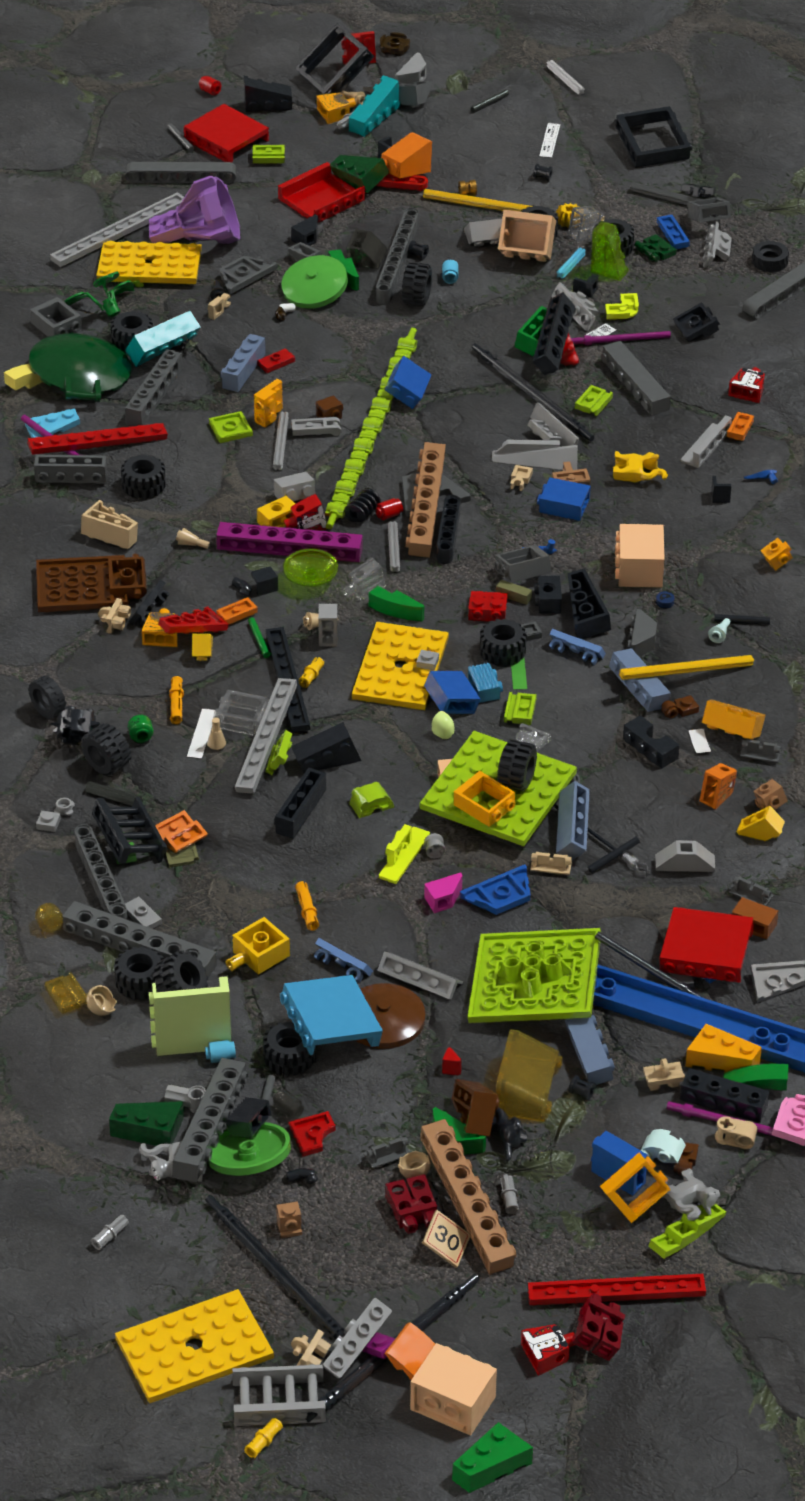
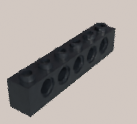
M564 292L556 295L549 301L532 361L544 376L556 372L559 368L575 305Z

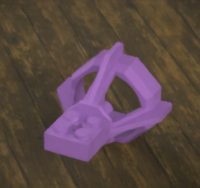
M208 176L194 181L180 205L176 207V210H170L165 214L156 215L149 219V238L151 242L169 243L184 237L189 241L216 240L222 244H230L240 240V224L233 201L228 193L227 185L216 176Z

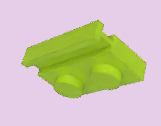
M253 145V163H285V145Z
M590 385L575 402V409L589 414L592 412L597 416L611 401L613 392L607 393L604 389Z
M509 692L504 722L512 721V723L531 725L537 694L518 693L515 695Z
M285 730L277 740L276 745L273 746L265 770L266 773L272 775L280 764H285L288 758L286 753L292 745L290 741L292 737L291 732Z

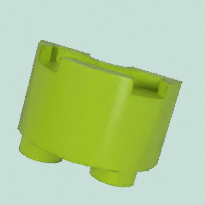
M379 782L356 787L351 793L350 805L358 818L372 815V812L378 808L382 811L394 808L393 801Z

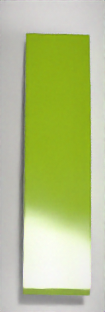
M715 1204L711 1207V1215H708L703 1206L699 1205L697 1206L701 1211L699 1218L693 1221L688 1220L687 1215L689 1213H683L681 1220L668 1225L665 1233L651 1239L648 1247L665 1259L689 1245L712 1228L726 1215V1211Z

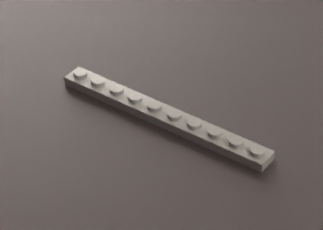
M177 192L50 254V260L62 267L102 247L103 243L115 241L149 224V219L165 214L170 210H176L184 196Z

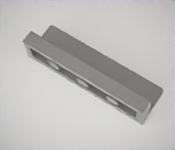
M725 415L718 425L712 423L681 458V462L699 468L727 436L732 418Z
M385 951L377 971L451 1000L457 984L463 983L461 980Z

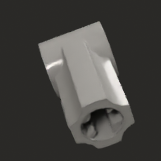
M168 1085L164 1099L165 1102L183 1101V1106L189 1107L192 1113H196L206 1090L202 1086L184 1088Z

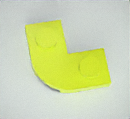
M637 293L620 294L621 304H605L606 318L617 320L635 316L639 309Z

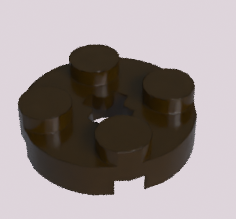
M392 32L390 36L385 34L380 38L381 52L403 56L404 52L410 48V39H407V36L403 33Z

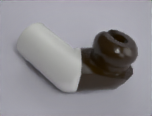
M293 303L280 304L275 312L276 319L284 321L286 319L285 313L295 311V305Z

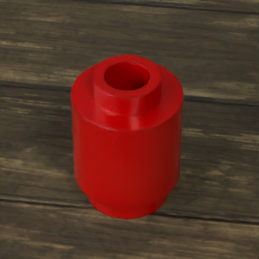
M203 76L199 80L201 90L213 96L221 91L222 85L220 81L210 76Z
M392 498L378 503L375 512L378 518L386 520L400 515L403 512V505L399 499Z

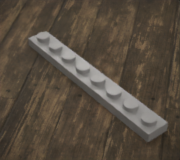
M278 678L235 784L236 792L255 793L296 690V679Z

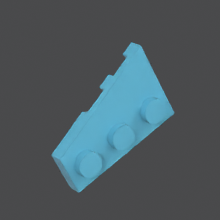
M75 409L30 418L52 435L58 431L64 432L80 424V418ZM25 424L31 438L43 437Z

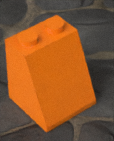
M412 132L383 152L381 158H383L389 173L398 178L431 172L432 141Z

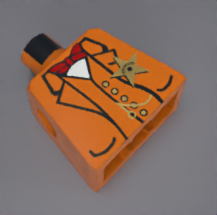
M719 763L706 770L700 802L717 809L733 793L735 779L738 777L737 770L723 763Z

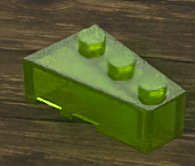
M601 221L592 231L591 272L621 281L629 270L628 266H625V255L620 248L621 241L616 225Z

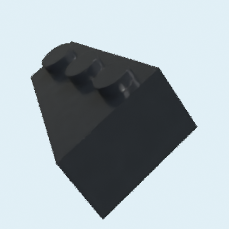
M244 75L245 111L292 110L291 86L275 82L268 83L262 79L255 80Z
M344 722L291 746L303 773L308 768L323 770L362 761Z

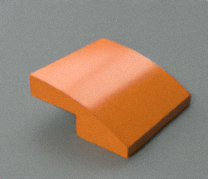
M185 810L155 825L167 847L175 853L208 836V833L197 820L193 821Z
M409 1322L386 1350L385 1355L396 1370L403 1369L409 1379L412 1380L435 1346V1343L423 1331Z

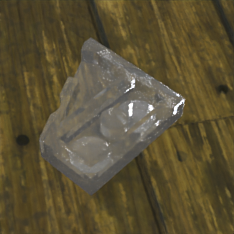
M523 723L520 724V732L515 737V740L535 744L537 751L551 741L549 733Z

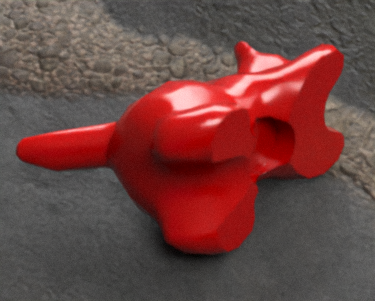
M568 333L560 364L565 366L577 365L579 359Z

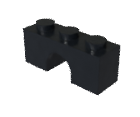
M641 715L624 724L623 739L625 742L633 746L639 753L646 756L661 769L679 759L680 745L667 735L654 739L653 724Z

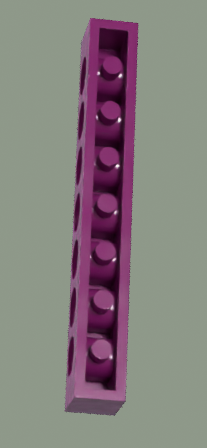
M220 522L216 535L218 550L360 562L363 549V535Z

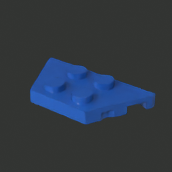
M524 864L460 891V898L496 915L530 901V888L527 866Z

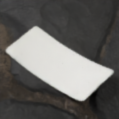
M704 729L689 730L696 753L711 752Z

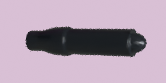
M429 1182L434 1201L437 1204V1210L445 1214L439 1193L433 1182Z

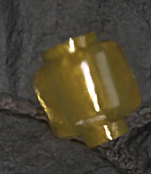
M45 903L37 908L35 919L43 931L50 933L61 928L63 915L55 904Z

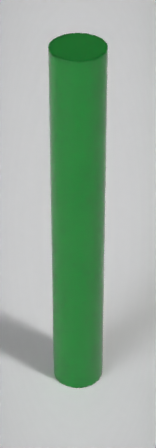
M251 617L248 619V623L263 657L268 658L270 656L269 649L255 618Z

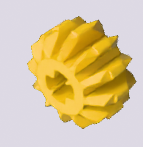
M564 203V205H559L556 210L558 224L561 227L575 228V226H579L582 222V209L577 204Z

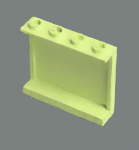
M219 977V987L156 992V985L152 983L153 992H149V1004L153 1006L149 1007L150 1019H154V1021H150L151 1034L155 1033V1035H151L152 1048H156L157 1056L205 1052V1047L209 1046V1042L223 1040L231 1042L228 977Z

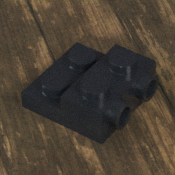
M702 302L673 318L675 325L688 342L700 335H703L704 338L719 331L718 325H720L717 317H712L711 309L705 307Z

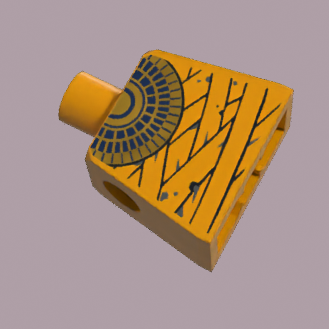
M342 93L317 96V110L328 124L342 120L344 115L350 114V108L356 107L355 99H346Z
M165 608L160 609L159 613H149L142 628V645L177 647V633L173 635L167 634L158 625L160 618L174 615V613H170Z

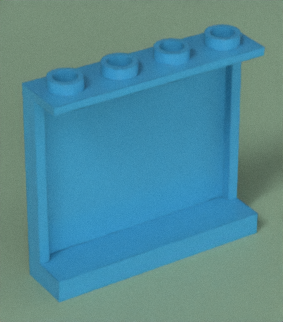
M353 975L284 983L283 991L280 993L281 1004L285 1006L288 1017L293 1021L295 1030L299 1033L303 1046L307 1048L310 1055H313L315 1045L366 1038L371 1047L379 1046L383 1030Z

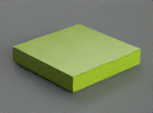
M242 411L209 418V424L219 443L253 436V431Z

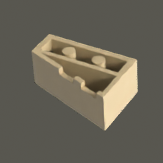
M98 500L82 514L81 534L129 549L137 542L138 522L124 514L119 515L115 513L114 508L105 507L101 500Z

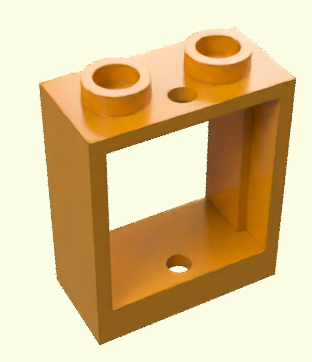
M478 771L454 791V806L488 827L498 822L507 812L513 810L516 804L514 791L481 771ZM481 791H484L500 802L488 810L472 799Z
M640 1152L600 1186L631 1223L671 1190L666 1184L668 1178L661 1170L656 1172L653 1169L656 1167V1164L649 1156L644 1158ZM645 1167L656 1179V1182L627 1205L616 1190L640 1169Z

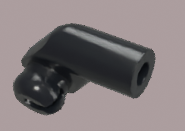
M234 577L232 586L240 588L239 593L244 597H248L249 593L252 592L250 584L245 580Z
M299 1168L286 1172L288 1182L306 1178L308 1184L318 1181L317 1172L314 1169Z

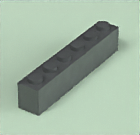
M621 341L603 346L602 362L610 368L611 372L618 377L619 381L626 386L627 390L634 395L635 399L642 404L643 408L651 416L670 410L671 396Z

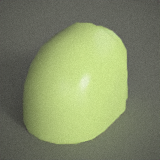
M444 711L438 712L432 720L433 734L442 739H449L454 734L453 720Z

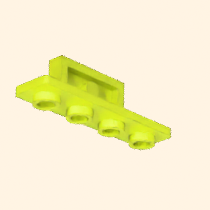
M404 824L401 830L396 832L392 843H388L386 847L387 864L380 872L379 878L397 884L423 847L424 839L430 835V832Z

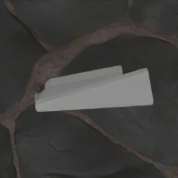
M506 440L503 442L502 447L492 451V462L563 470V462L570 461L572 469L577 470L578 445L560 447V440Z

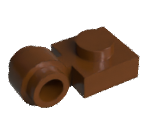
M690 695L675 699L674 702L670 700L663 702L661 711L667 718H675L678 713L684 717L698 713L699 705Z
M684 1142L686 1146L678 1163L674 1165L675 1173L682 1176V1171L689 1168L692 1170V1166L696 1164L699 1144Z

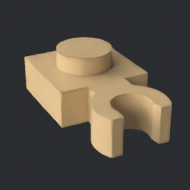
M223 293L221 297H216L208 304L210 319L215 320L224 312V307H229L231 302L227 301L230 298L229 294Z
M515 465L511 475V489L514 486H520V491H522L524 483L528 484L533 468Z

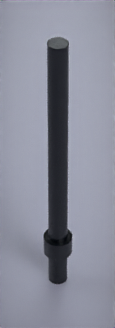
M598 931L596 934V940L674 989L703 997L691 990L690 986L686 983H680Z

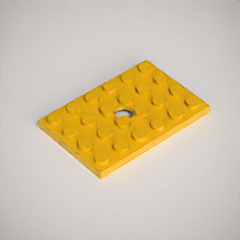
M107 241L102 246L97 279L113 272H119L118 278L111 282H125L128 280L134 282L139 280L140 283L196 284L202 244ZM145 260H150L152 263H145Z
M376 622L352 691V699L426 710L430 694L424 687L429 672L438 671L449 638V632ZM421 650L439 653V660L435 670L416 667V661ZM396 661H405L407 663L402 668L395 666Z
M239 1289L115 1333V1339L149 1404L232 1374L233 1368H249L274 1358L271 1346ZM190 1339H199L203 1342L202 1347L197 1350L190 1346L186 1347V1343Z

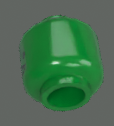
M136 715L128 721V732L134 742L144 743L152 738L154 730L152 722L147 716Z

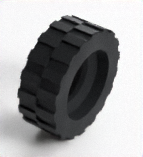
M762 241L753 247L752 264L758 270L778 272L787 267L789 251L784 244L775 241ZM766 255H772V256H776V257H775V258H769V257H765V256H766Z
M43 675L29 684L28 691L31 702L43 717L52 719L65 710V696L54 679Z

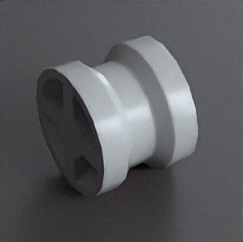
M430 834L424 839L428 857L435 859L445 854L446 848L443 837L440 834Z

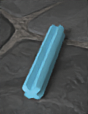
M581 247L578 248L558 269L556 276L563 279L585 256L586 250Z

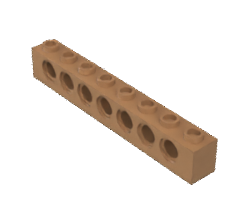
M425 442L424 449H420L419 459L422 461H418L417 472H420V474H416L415 484H418V486H414L413 497H416V499H412L411 509H414V511L410 512L409 522H412V524L408 525L407 533L410 537H406L405 547L409 548L408 555L430 558L446 444Z
M446 1119L422 1126L420 1139L488 1273L493 1274L513 1267L516 1250L512 1244H509L505 1228L499 1225L498 1215L495 1210L491 1209L489 1197L486 1193H483L478 1176H474L471 1162L469 1159L466 1160L461 1143H457L453 1127L448 1125Z

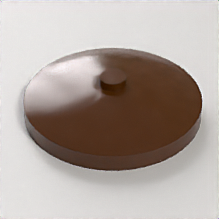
M389 983L372 984L360 989L383 1030L379 1046L372 1048L390 1049L400 1047L413 1041L421 1033L425 1025V1007L421 999L414 992L403 986ZM367 1038L356 1040L365 1046L371 1047Z

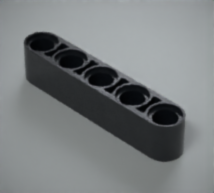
M448 495L444 499L437 541V561L441 564L451 563L454 556L461 501L457 495Z

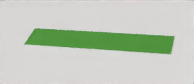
M525 658L520 659V662H514L511 665L513 689H527Z

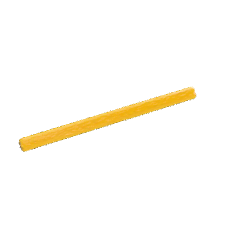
M425 189L423 192V198L499 211L521 212L526 207H533Z
M752 655L624 668L620 670L619 677L622 680L746 667L753 665L754 658Z

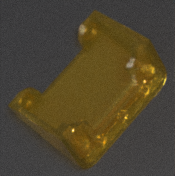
M510 1029L496 1084V1094H498L499 1098L498 1107L509 1117L515 1116L517 1118L545 1122L546 1114H550L552 1109L549 1093L553 1075L557 1068L562 1066L563 1056L559 1055V1051L518 1030Z

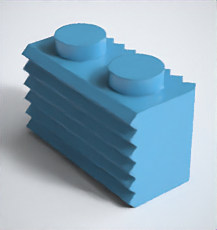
M490 663L469 666L468 680L480 697L479 703L500 699V692H503V686L501 681H497V672L491 668Z

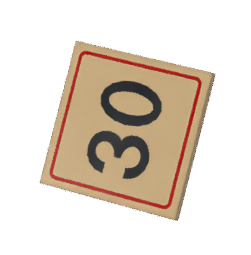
M436 1210L422 1243L457 1268L470 1236L467 1231Z

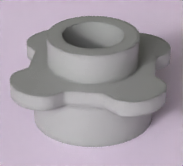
M69 798L57 800L55 803L56 809H54L55 813L68 816L73 814L72 808L75 806L73 801Z

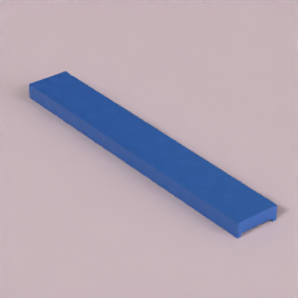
M597 966L593 1005L695 1038L704 1025L708 1024L761 1046L760 1059L776 1064H789L788 1068L805 1073V1030L608 967Z

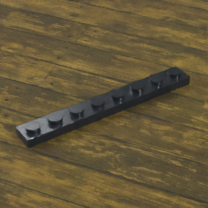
M284 627L265 629L277 680L278 678L296 679L297 681L296 690L286 712L291 733L310 730V722Z

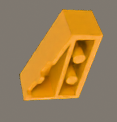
M708 700L702 723L707 724V728L715 730L719 728L725 730V733L737 734L743 738L753 740L761 735L765 714L715 700Z
M705 1024L687 1048L685 1067L692 1068V1065L705 1067V1070L709 1071L715 1068L728 1072L746 1066L759 1065L762 1047Z

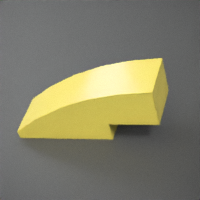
M29 364L20 365L4 372L5 384L15 391L24 386L30 389L42 382L40 376L33 373Z

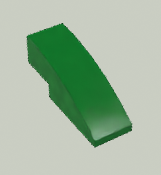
M341 249L328 251V256L339 260L344 265L348 276L347 286L356 291L359 290V275L352 258H344Z
M380 586L375 587L369 592L370 608L400 619L424 620L425 606L402 592L396 590L391 593Z
M789 1064L746 1066L725 1072L724 1078L764 1090L786 1091Z

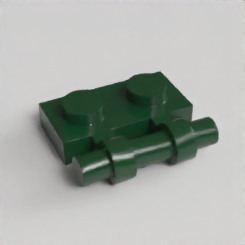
M657 234L643 239V242L636 241L634 244L640 253H645L648 259L658 262L660 258L663 260L676 255L677 252L676 248Z

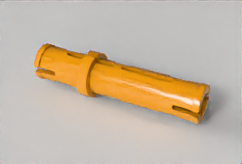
M179 676L172 677L171 689L169 691V697L171 698L170 721L173 724H180L182 721L184 690L182 689L183 679Z
M304 881L298 882L295 885V889L302 908L301 915L305 919L308 930H317L319 928L317 909L313 906L308 884L304 883Z

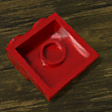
M374 31L351 34L375 56L369 63H376ZM344 37V40L341 41L342 50H344L342 62L346 65L360 49Z
M471 591L468 620L495 621V619H505L508 593Z

